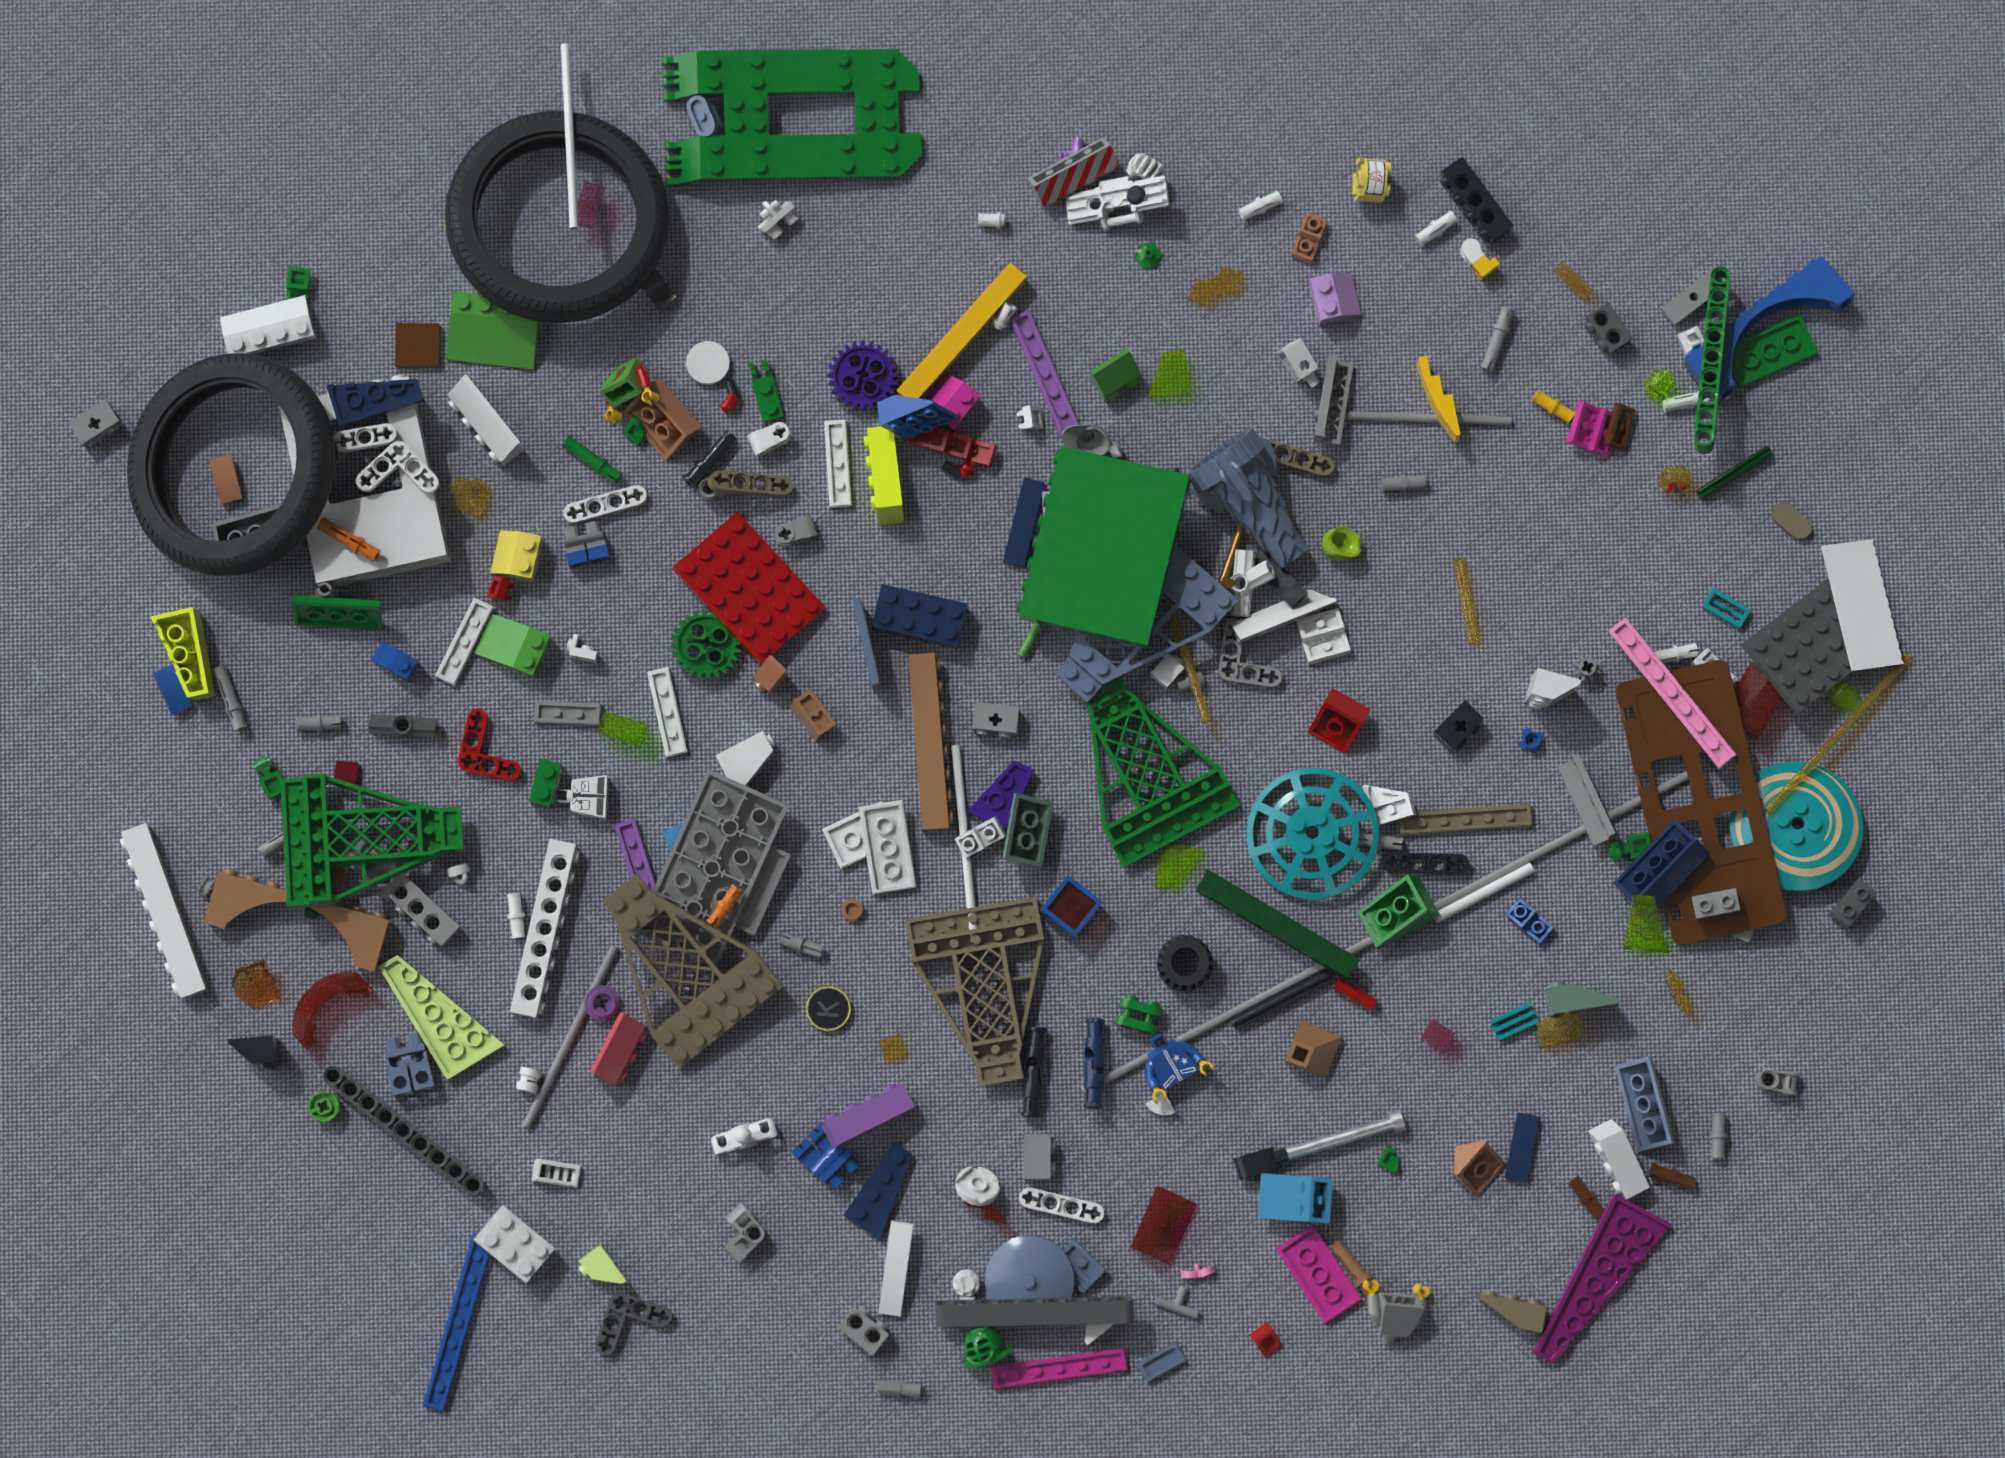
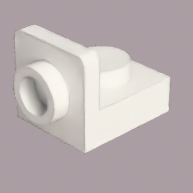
M573 634V639L568 640L566 652H570V658L597 664V651H594L593 647L581 645V648H578L579 635Z

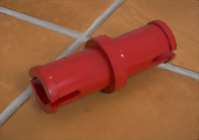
M1340 976L1332 988L1348 997L1352 1003L1355 1001L1369 1009V1011L1373 1009L1378 1000L1362 991L1360 986H1354Z

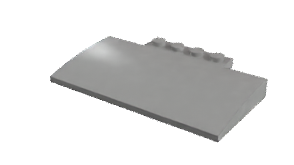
M707 769L653 892L710 924L706 920L718 906L717 902L723 899L733 884L737 887V890L739 888L744 893L732 907L733 911L727 914L718 929L731 936L734 927L755 936L791 854L771 846L789 805ZM664 910V911H662L660 914H667V913H666V911ZM677 914L701 946H705L717 936L683 915ZM657 917L656 929L669 930L670 918ZM654 919L643 926V928L653 929ZM673 921L672 931L682 932ZM640 931L641 935L652 939L653 932ZM656 933L655 941L667 946L669 934ZM671 934L670 946L683 948L684 936ZM723 938L706 950L717 965L728 942ZM687 939L686 948L695 949V947ZM685 952L686 955L698 959V953ZM701 956L700 961L707 963Z

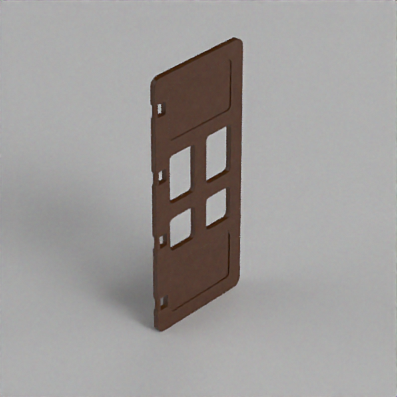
M1716 660L1669 671L1737 755L1734 757L1741 792L1717 799H1710L1708 796L1699 752L1703 748L1649 681L1642 677L1619 683L1616 687V695L1651 843L1674 819L1678 823L1697 820L1704 847L1711 853L1664 901L1674 942L1678 945H1686L1784 922L1787 916L1727 662ZM1633 706L1636 719L1628 720L1625 708ZM1680 755L1684 758L1693 803L1663 810L1660 806L1651 764L1653 761ZM1648 773L1651 785L1643 787L1641 774ZM1740 809L1746 810L1753 841L1749 844L1722 849L1714 817L1718 814ZM1736 888L1741 911L1696 919L1692 901L1693 896ZM1679 906L1682 919L1674 921L1672 908Z

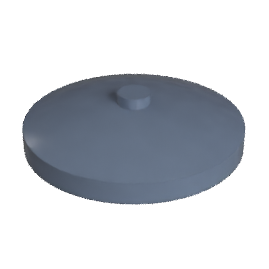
M1036 1235L1018 1236L1005 1242L990 1258L985 1273V1288L989 1299L1072 1297L1075 1286L1073 1266L1064 1250L1053 1241Z

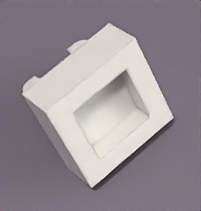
M1698 326L1677 334L1685 356L1690 350L1699 348L1704 341Z
M1029 405L1022 407L1023 410L1017 413V417H1024V423L1018 425L1020 429H1044L1041 407Z

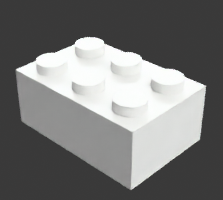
M503 1205L473 1239L525 1283L528 1282L555 1249Z

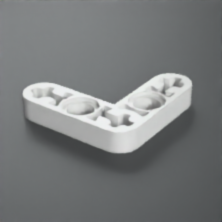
M395 441L388 446L356 478V484L361 491L371 492L400 467L426 494L435 493L440 485L436 475L402 441ZM396 447L399 449L403 447L404 455H396L393 458L396 463L393 465L386 455L389 454L392 457L396 453L394 450ZM380 461L388 462L389 468L386 472L377 471V464ZM411 462H418L420 464V470L417 473H410L408 471V465ZM373 469L375 474L378 475L379 478L376 479L375 476L370 479L371 485L369 487L367 485L361 486L363 484V481L361 479L363 477L368 479L370 476H372L370 470ZM425 470L427 473L424 476L428 480L434 479L432 482L434 486L432 488L429 486L424 488L426 484L420 476Z

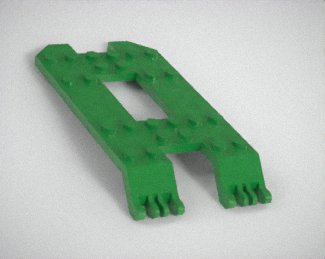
M897 49L694 51L674 57H662L663 66L678 65V71L662 72V78H678L676 80L662 81V86L665 88L679 86V92L663 93L664 102H678L690 99L693 96L724 95L725 136H697L681 141L664 143V150L666 151L681 150V156L665 157V163H681L679 165L665 166L666 172L681 171L682 177L678 178L667 177L665 184L668 187H680L701 181L901 178L922 155L921 133H899L898 93H919V69ZM854 94L855 134L769 135L768 95Z

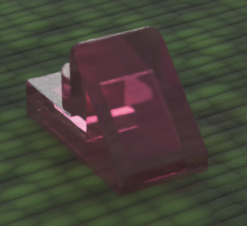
M584 181L577 203L579 226L589 229L594 228L597 215L600 212L605 187Z

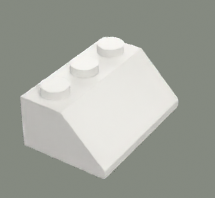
M1538 668L1530 679L1524 703H1528L1530 708L1536 710L1547 708L1572 694L1580 685L1581 680Z

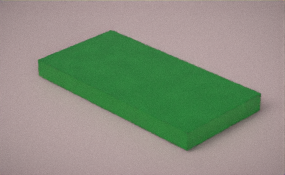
M1801 314L1741 340L1732 363V376L1738 389L1819 354Z
M292 595L291 603L296 626L383 631L384 622L381 600Z

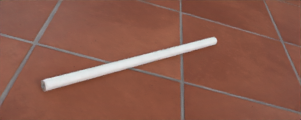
M563 43L561 44L569 224L570 230H578L570 45Z
M960 745L951 746L959 833L961 835L968 831ZM962 854L967 908H973L976 906L971 855L964 858ZM975 912L968 913V917L971 914L976 916ZM969 922V930L977 928V922ZM978 934L970 935V942H971V943H972V937L975 936V935L978 936Z

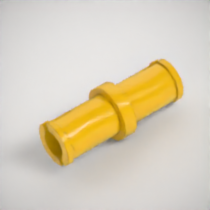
M1539 389L1531 399V402L1546 409L1548 414H1554L1566 423H1569L1575 414V411L1561 404L1559 399H1553Z

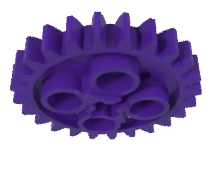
M862 340L861 346H857L856 342L853 341V348H849L845 344V352L837 350L839 358L832 357L835 365L828 366L833 372L828 373L827 377L834 380L830 381L828 385L829 387H835L832 390V395L839 393L838 402L843 399L845 400L844 407L851 403L854 411L857 406L861 407L862 412H864L865 406H869V409L872 411L873 404L888 398L887 394L894 395V391L890 387H897V383L892 380L898 378L897 373H892L897 370V365H890L894 361V357L887 358L889 351L881 352V345H878L875 349L873 348V341L870 342L869 346H865L864 340ZM853 358L861 360V364L858 367L850 366L849 362ZM869 358L870 360L866 368L867 377H864L861 392L857 394L856 391L860 383L859 375L863 372L865 359ZM873 364H880L882 366V370L879 373L872 372L870 368ZM846 379H853L856 382L852 388H846L843 383ZM869 384L877 388L872 394H868L864 390Z

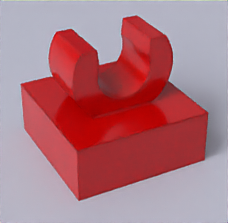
M493 576L487 598L493 600H512L511 596L506 595L507 588L515 589V585L509 583L510 579Z

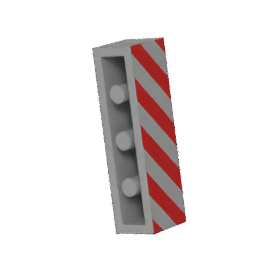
M1102 137L1027 179L1038 202L1043 207L1055 204L1057 200L1066 195L1073 194L1082 186L1093 183L1095 179L1110 174L1120 165L1111 145Z

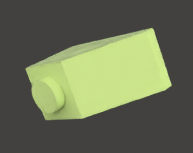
M599 1245L579 1260L581 1266L578 1268L585 1278L590 1276L593 1280L626 1284L628 1282L602 1245Z

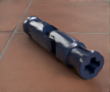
M1101 1018L1086 1019L1087 1037L1085 1038L1084 1089L1086 1090V1103H1084V1108L1102 1109L1101 1090L1104 1089L1105 1053L1103 1025L1105 1020Z

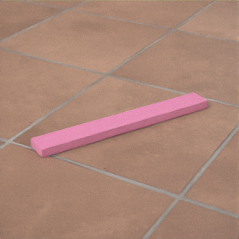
M1625 617L1612 627L1608 632L1715 765L1720 769L1737 756Z

